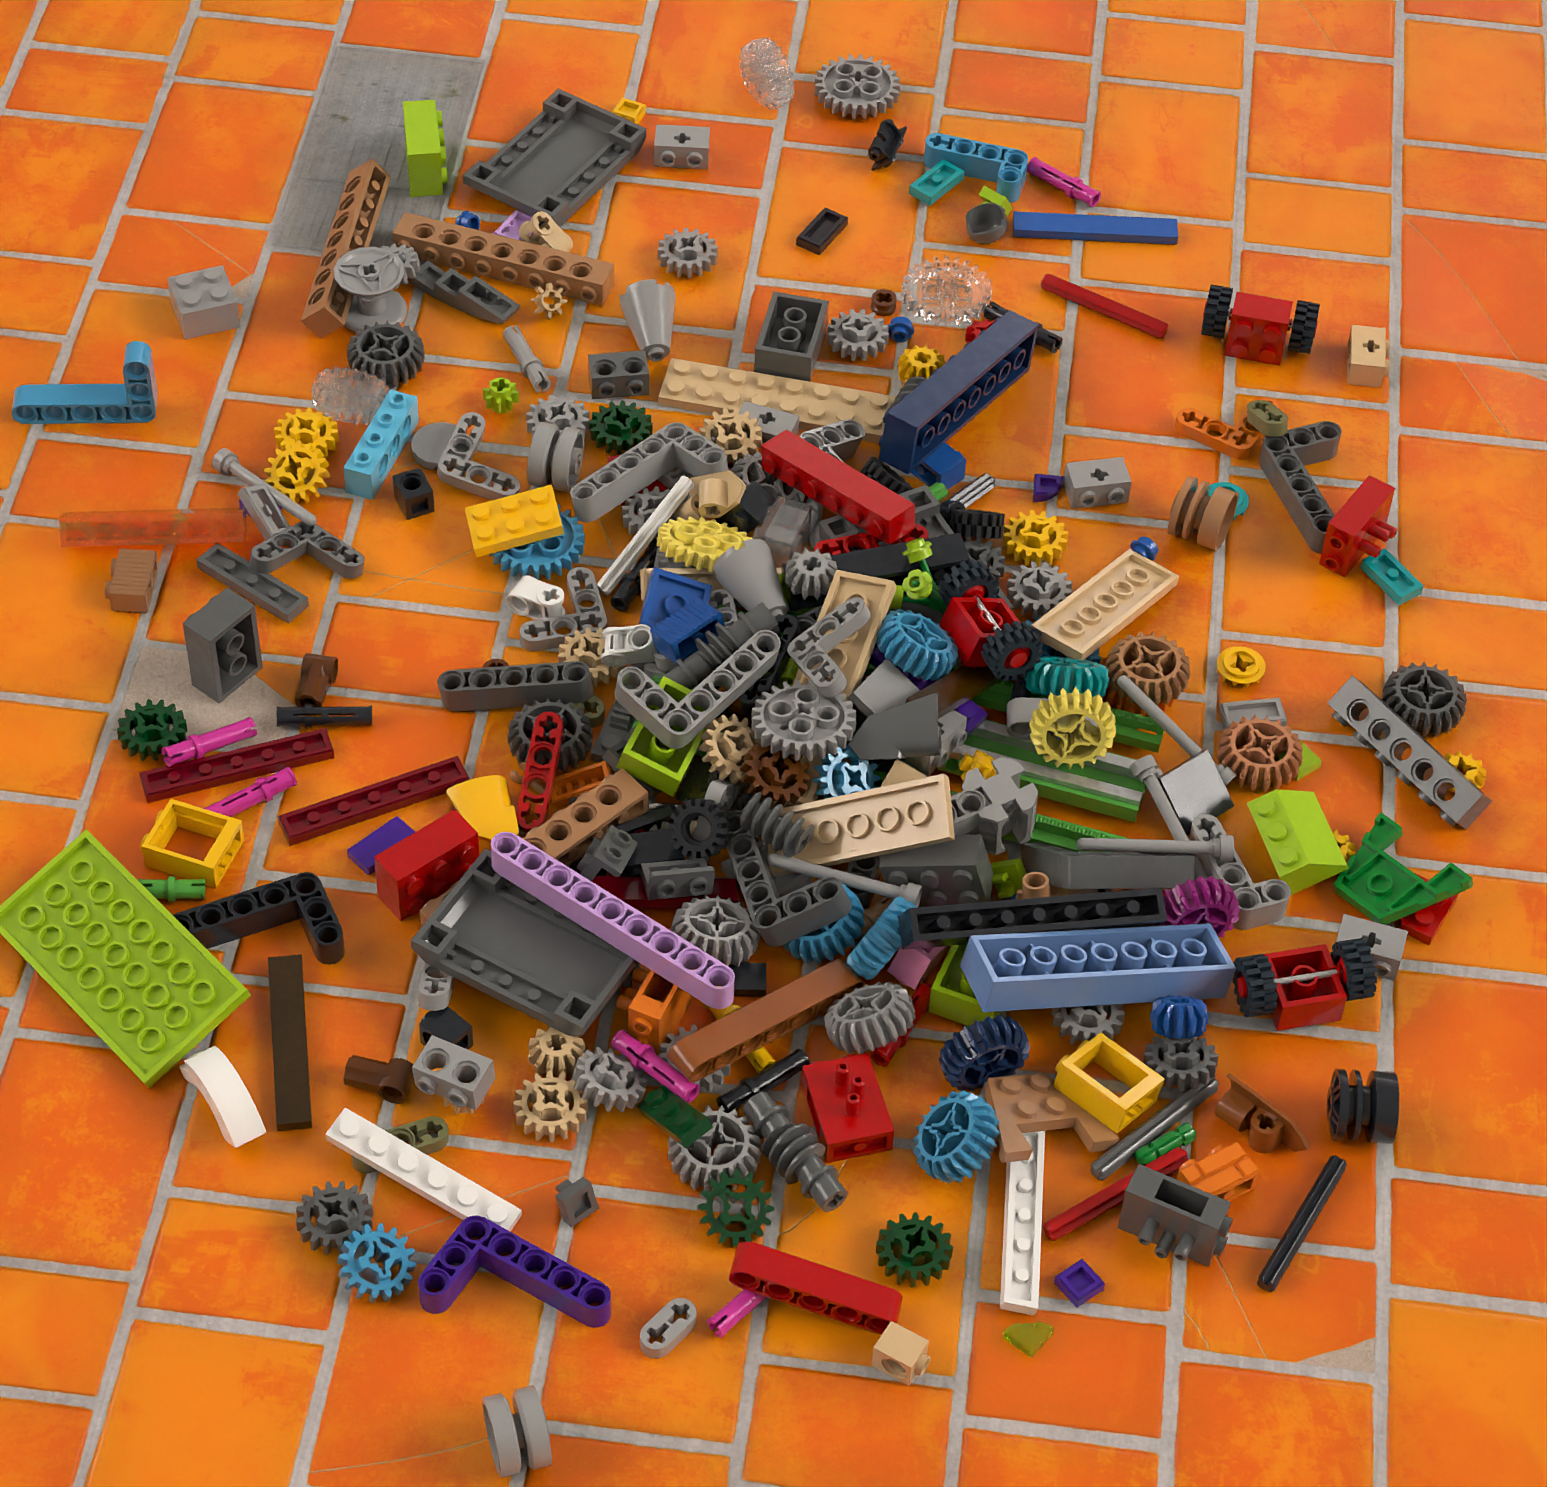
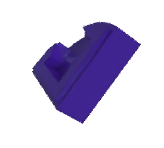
M1035 474L1033 502L1047 501L1058 495L1063 486L1064 476Z

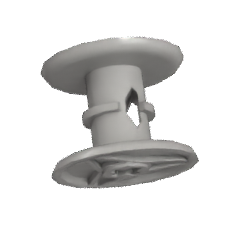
M363 247L349 251L338 259L334 267V278L342 289L354 295L344 327L356 333V330L363 331L365 325L374 326L375 322L381 325L385 324L388 320L389 324L394 325L397 322L401 324L407 315L406 301L398 292L393 290L401 283L405 274L404 263L398 255L383 248Z

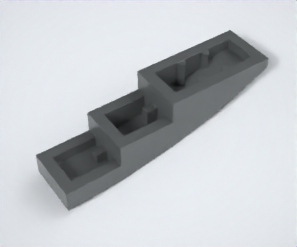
M426 261L420 267V271L415 272V278H410V284L433 298L457 310L487 321L503 325L520 308L519 304L476 275L469 280L453 268L445 272L430 261Z

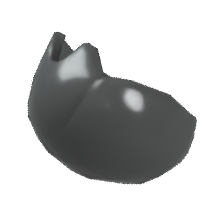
M984 203L975 206L965 216L967 234L974 242L991 244L1000 240L1007 230L1005 210L1002 206L995 203Z

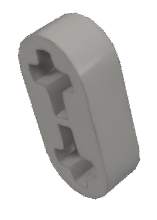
M676 1298L668 1302L641 1329V1351L646 1356L655 1359L662 1358L671 1352L696 1326L697 1311L695 1305L685 1298ZM685 1312L687 1314V1320L679 1318L674 1322V1313L682 1315ZM663 1333L662 1343L658 1341L650 1343V1336L656 1339Z

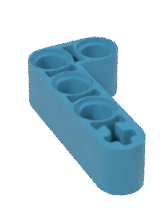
M933 133L926 137L924 164L931 169L944 159L964 170V176L996 182V192L1005 196L1009 203H1013L1020 198L1026 181L1028 155L1024 151L941 133Z

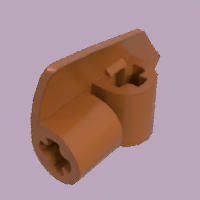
M1230 1073L1227 1075L1231 1081V1088L1218 1102L1215 1108V1115L1239 1132H1243L1248 1128V1143L1253 1150L1259 1153H1270L1281 1143L1294 1152L1307 1150L1310 1147L1303 1133L1292 1119Z

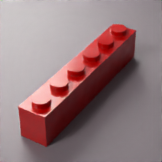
M786 429L761 445L763 470L869 532L874 537L890 545L915 529L914 503Z

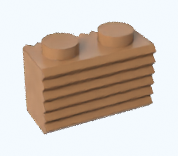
M119 548L118 557L113 558L111 562L112 580L107 581L105 585V598L110 599L111 609L114 612L118 610L127 613L129 611L132 613L138 612L139 614L141 612L148 613L159 570L157 551Z

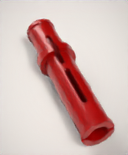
M919 983L911 996L916 1018L913 1020V1026L907 1029V1033L904 1036H898L896 1042H889L885 1047L881 1046L870 1052V1058L877 1065L888 1066L897 1050L904 1047L909 1041V1033L929 1006L932 988L930 984Z

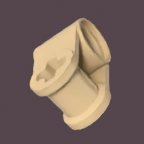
M537 212L532 216L531 221H525L519 227V235L524 242L565 252H570L573 248V241L570 236L545 212Z

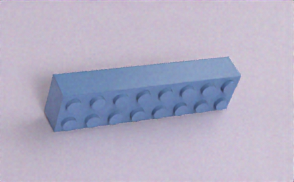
M1210 923L972 935L969 937L960 964L983 1012L1155 1002L1156 999L1168 995L1191 996L1192 998L1199 999L1225 998L1236 971L1233 961Z

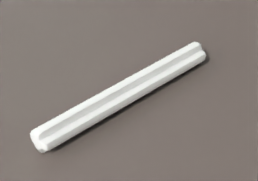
M681 476L597 583L599 592L608 596L659 532V527H662V523L667 522L694 487L693 481L686 476Z

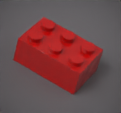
M454 809L374 856L378 897L400 921L411 915L418 914L419 910L429 900L437 899L447 892L455 882L459 881L479 857L478 832Z

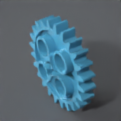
M558 504L564 530L563 535L492 553L489 556H493L494 565L501 564L502 572L511 569V577L522 573V577L533 575L534 578L539 580L540 575L544 574L550 580L552 572L562 576V568L571 570L572 562L579 563V555L584 553L585 545L583 525L578 524L577 516L571 517V510L568 509L561 512V505Z

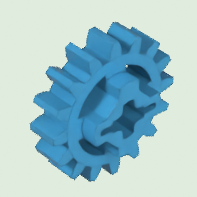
M846 744L845 749L837 747L836 755L830 752L825 754V759L820 758L823 765H815L814 767L820 773L819 777L813 779L814 783L820 784V788L815 794L824 795V799L876 788L873 786L874 782L880 780V776L873 775V770L878 767L877 764H869V760H861L848 744ZM846 758L851 761L847 763L842 762L841 759Z
M379 1223L375 1231H372L371 1227L366 1224L362 1229V1235L354 1230L349 1236L351 1242L344 1241L340 1249L344 1254L339 1255L337 1263L345 1266L340 1269L338 1276L342 1278L348 1277L349 1281L345 1286L346 1290L354 1286L358 1289L356 1298L360 1299L364 1293L369 1294L370 1303H374L378 1295H381L383 1300L387 1302L392 1296V1291L399 1296L404 1290L403 1284L409 1285L413 1277L408 1272L414 1271L416 1263L408 1259L413 1256L415 1250L413 1248L405 1249L404 1245L408 1240L407 1236L399 1240L395 1237L397 1228L393 1227L389 1233L384 1232L383 1223ZM362 1246L363 1256L358 1257L354 1261L355 1251ZM374 1258L376 1263L371 1264V1259ZM382 1262L383 1265L381 1268H379V1265L377 1263ZM399 1265L398 1275L391 1281L390 1277L392 1274L390 1270Z

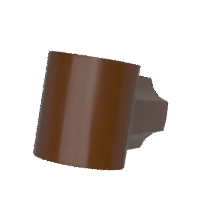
M311 653L304 655L301 666V681L295 696L296 706L305 707V704H312V707H323L329 685H334L337 678V657Z
M352 1055V1057H349L345 1067L344 1085L378 1092L382 1099L394 1104H401L407 1100L414 1082L412 1071L414 1064L402 1058H392L387 1063Z

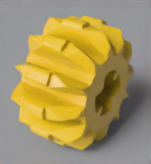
M927 344L923 348L914 345L913 349H905L903 355L898 360L899 381L906 382L909 378L916 376L928 379L937 368L945 365L944 355L939 354L937 348L928 349Z

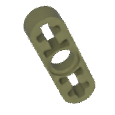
M436 1116L423 1118L386 1130L399 1139L407 1140L410 1143L409 1145L426 1155L442 1150L449 1141L447 1123L442 1118ZM434 1130L438 1137L432 1138L428 1132ZM414 1135L418 1136V1141L420 1140L419 1144L415 1143ZM351 1155L352 1165L358 1172L372 1173L378 1171Z

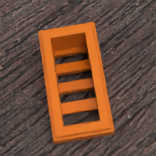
M604 760L555 777L551 796L554 807L569 805L571 798H578L582 793L589 792L597 787L606 776L614 775L611 766ZM573 785H579V788L574 790ZM566 786L567 792L562 794L560 787Z

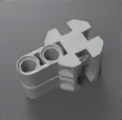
M1004 757L991 761L996 770V775L986 780L978 768L968 771L962 785V792L951 796L954 835H981L987 853L992 855H998L1006 851L1001 842V837L1011 832L1019 844L1029 841L1036 818L1037 788L1031 783L1019 789L1021 774L1025 773V770L1019 761Z

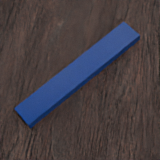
M1013 211V237L1177 244L1178 241L1177 219Z

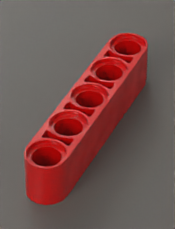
M741 1242L737 1245L729 1274L730 1282L741 1289L881 1335L891 1321L898 1322L903 1299L901 1293L890 1287L754 1242Z

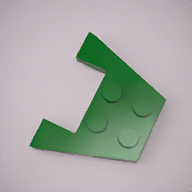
M1381 812L1375 818V825L1370 833L1367 832L1363 837L1362 845L1356 855L1352 854L1347 862L1349 869L1341 872L1333 884L1336 894L1372 921L1386 925L1470 889L1473 886V879L1453 863L1448 864L1428 882H1425L1384 852L1386 848L1403 835L1402 827Z

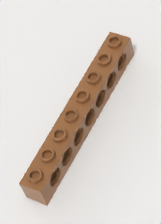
M370 159L348 174L301 318V322L320 339L345 325L354 295L342 289L336 282L334 267L338 259L347 252L357 248L369 247L391 176L374 159Z
M407 212L404 213L392 233L393 244H396L397 247L406 244L407 249L413 247L420 261H430L436 265L532 289L541 287L545 291L546 284L552 283L553 290L563 288L561 296L600 306L604 305L614 286L613 263Z
M622 768L614 775L606 776L591 791L582 793L567 808L556 811L547 822L539 827L532 828L522 839L568 867L586 854L587 848L595 837L602 839L611 825L621 824L640 817L649 810L648 791ZM458 881L447 892L437 899L429 900L419 910L422 926Z

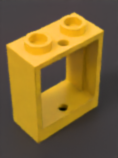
M170 799L165 809H161L158 812L151 832L146 833L141 841L140 850L143 852L145 866L184 879L205 878L206 886L217 888L245 841L242 820ZM178 827L216 839L204 861L165 849Z
M1099 1033L1090 1041L1084 1040L1072 1055H1065L1060 1059L1055 1068L1057 1076L1053 1087L1115 1133H1118L1156 1103L1165 1078L1103 1033ZM1094 1061L1130 1087L1131 1090L1119 1098L1082 1071V1069Z

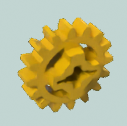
M308 407L306 412H302L297 408L296 414L285 413L286 420L278 419V427H274L276 447L280 448L282 452L286 450L285 443L288 442L292 447H295L297 440H300L304 446L309 442L312 443L316 449L319 448L325 455L324 457H327L328 449L335 450V442H339L337 422L332 421L331 414L323 416L322 409L313 413L311 407Z
M297 440L295 447H292L287 442L285 443V451L282 452L278 448L275 450L278 455L276 459L268 458L272 467L265 468L264 470L269 477L265 482L297 504L299 499H303L307 504L309 503L310 495L313 494L317 498L320 496L317 491L319 487H327L323 478L330 477V473L325 469L330 465L323 458L325 455L319 448L316 449L312 443L309 442L304 446L300 440Z
M1030 510L1028 516L1019 512L1018 519L1011 517L1009 518V525L1004 526L1002 544L1007 546V554L1014 553V561L1022 558L1025 560L1026 566L1031 561L1035 562L1037 567L1041 566V561L1051 565L1053 558L1060 560L1062 552H1066L1068 531H1064L1065 524L1063 522L1056 524L1057 517L1055 515L1047 518L1045 511H1042L1040 515H1035L1034 510Z

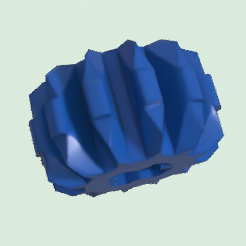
M1168 995L1160 997L1153 1002L1150 1012L1152 1030L1156 1034L1166 1036L1167 1038L1191 1039L1199 1037L1206 1031V1024H1208L1207 1005L1199 998H1192L1191 996Z

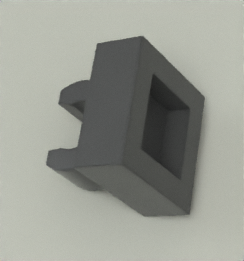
M582 1177L574 1183L566 1179L555 1187L559 1192L555 1197L562 1219L570 1227H573L599 1209L592 1184L586 1178Z

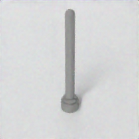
M223 448L214 455L212 460L214 469L224 475L234 474L250 486L265 484L277 505L308 526L316 524L317 519L315 515L241 466L236 454L227 448Z
M1122 675L1118 678L1117 684L1191 757L1202 751L1127 676ZM1214 762L1226 786L1237 774L1228 766L1224 767L1222 764L1218 766Z
M1153 755L1144 756L1130 765V769L1136 779L1139 778L1141 783L1145 782L1174 840L1189 841L1156 777L1158 775L1156 770L1158 765ZM1197 856L1195 880L1199 876L1206 879L1208 876Z
M1219 835V838H1213L1212 841L1079 838L1076 842L1077 848L1082 851L1212 854V857L1218 858L1219 861H1233L1234 856L1233 835Z
M776 853L770 854L768 857V863L774 867L819 879L835 877L839 879L842 885L845 884L852 888L893 899L903 897L906 901L909 900L916 908L920 903L922 885L909 882L908 885L902 884L900 887L799 859L787 858Z

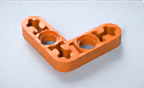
M1269 397L1258 399L1269 401L1280 409V404L1275 399ZM1184 408L1178 412L1175 424L1178 433L1227 456L1241 460L1250 457L1266 436L1260 431L1247 429V426L1252 425L1247 420V413L1239 424L1234 427L1196 409ZM1217 431L1221 433V436L1214 437L1207 432Z

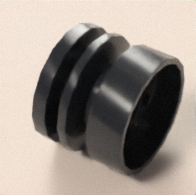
M1335 1068L1327 1094V1119L1333 1141H1342L1347 1130L1348 1140L1356 1142L1361 1127H1364L1368 1142L1387 1144L1394 1142L1399 1120V1084L1395 1072L1371 1070L1366 1085H1363L1359 1070L1352 1069L1348 1080L1345 1069Z

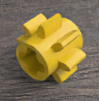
M976 750L973 756L965 753L958 765L959 769L964 771L960 778L964 781L967 772L978 768L985 780L995 776L996 770L991 764V761L995 759L980 750Z

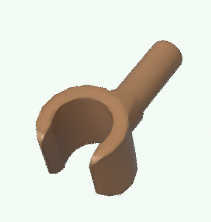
M522 762L518 766L525 772L526 762ZM516 770L510 772L512 781L522 784L523 776H520ZM536 780L529 785L539 794L545 791V788Z

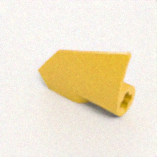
M490 775L459 783L446 790L447 797L459 814L478 832L479 839L491 842L492 838L501 832H511L519 836L515 807L511 805L508 783L503 776Z

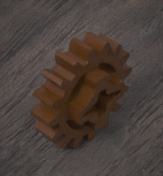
M757 742L743 757L744 763L741 765L740 771L746 774L741 781L742 783H750L751 786L747 791L749 794L762 792L760 802L764 798L771 797L773 799L771 807L778 801L785 808L789 802L795 804L808 789L806 784L810 781L811 776L805 774V772L808 770L809 764L801 763V758L795 761L794 754H789L788 757L782 758L781 750L772 754L771 745L762 747Z

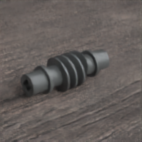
M763 602L759 603L745 615L741 611L738 613L740 619L728 628H725L720 623L715 624L718 636L709 630L706 631L705 635L708 644L697 638L695 643L698 651L694 652L683 662L680 658L677 659L678 665L664 676L692 690L760 630H772L778 625V622Z
M760 1092L751 1097L744 1105L743 1112L752 1122L754 1134L759 1136V1138H765L762 1145V1153L765 1157L769 1158V1162L777 1168V1172L785 1178V1182L788 1185L799 1181L802 1184L801 1193L806 1198H813L824 1212H830L838 1208L846 1200L848 1192L838 1181V1171L834 1166H826L821 1160L826 1150L824 1145L817 1143L818 1138L814 1133H809L810 1128L806 1123L794 1126L788 1119L789 1111L784 1105H776L767 1092Z

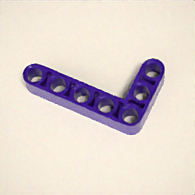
M479 1215L467 1217L460 1223L418 1279L420 1304L426 1312L432 1314L445 1312L479 1268L482 1267L586 1326L592 1328L604 1326L611 1317V1292L608 1286ZM481 1237V1239L472 1240L470 1238ZM503 1253L511 1254L509 1256H500ZM461 1263V1265L451 1266L450 1264ZM535 1269L541 1270V1271L538 1272V1273H531V1272H529V1271L535 1270ZM562 1286H569V1287H571L570 1289H567V1290L559 1289V1287H562ZM433 1289H440V1290H441V1291L436 1292V1293L429 1292L430 1290H433ZM591 1303H600L601 1305H599V1306H590L589 1304H591Z

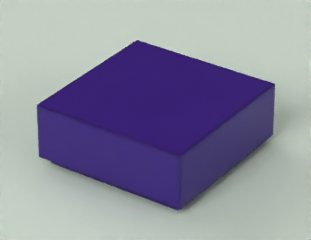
M1083 1259L1055 1276L1054 1284L1076 1308L1103 1291L1105 1283Z

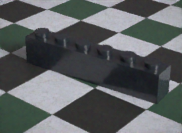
M960 533L924 539L925 542L929 541L932 543L930 548L933 554L925 558L936 585H939L940 581H946L943 576L946 573L951 574L953 566H956L958 569L963 561L968 565L970 557ZM908 542L830 555L831 560L836 561L837 570L892 580L896 585L901 586L903 580L908 577L909 572L916 569L922 571L919 561L910 563L907 555H903V552L907 550L906 544ZM787 563L782 564L781 586L790 612L819 607L824 604L827 595L820 594L818 600L814 596H808L804 600L802 593L793 595L791 587H788L785 581Z

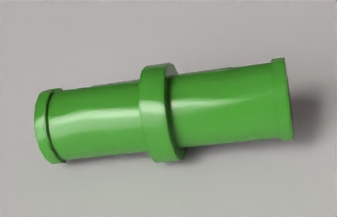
M168 876V879H138L156 899H168V902H175L176 899L205 900V878L176 879L175 876Z

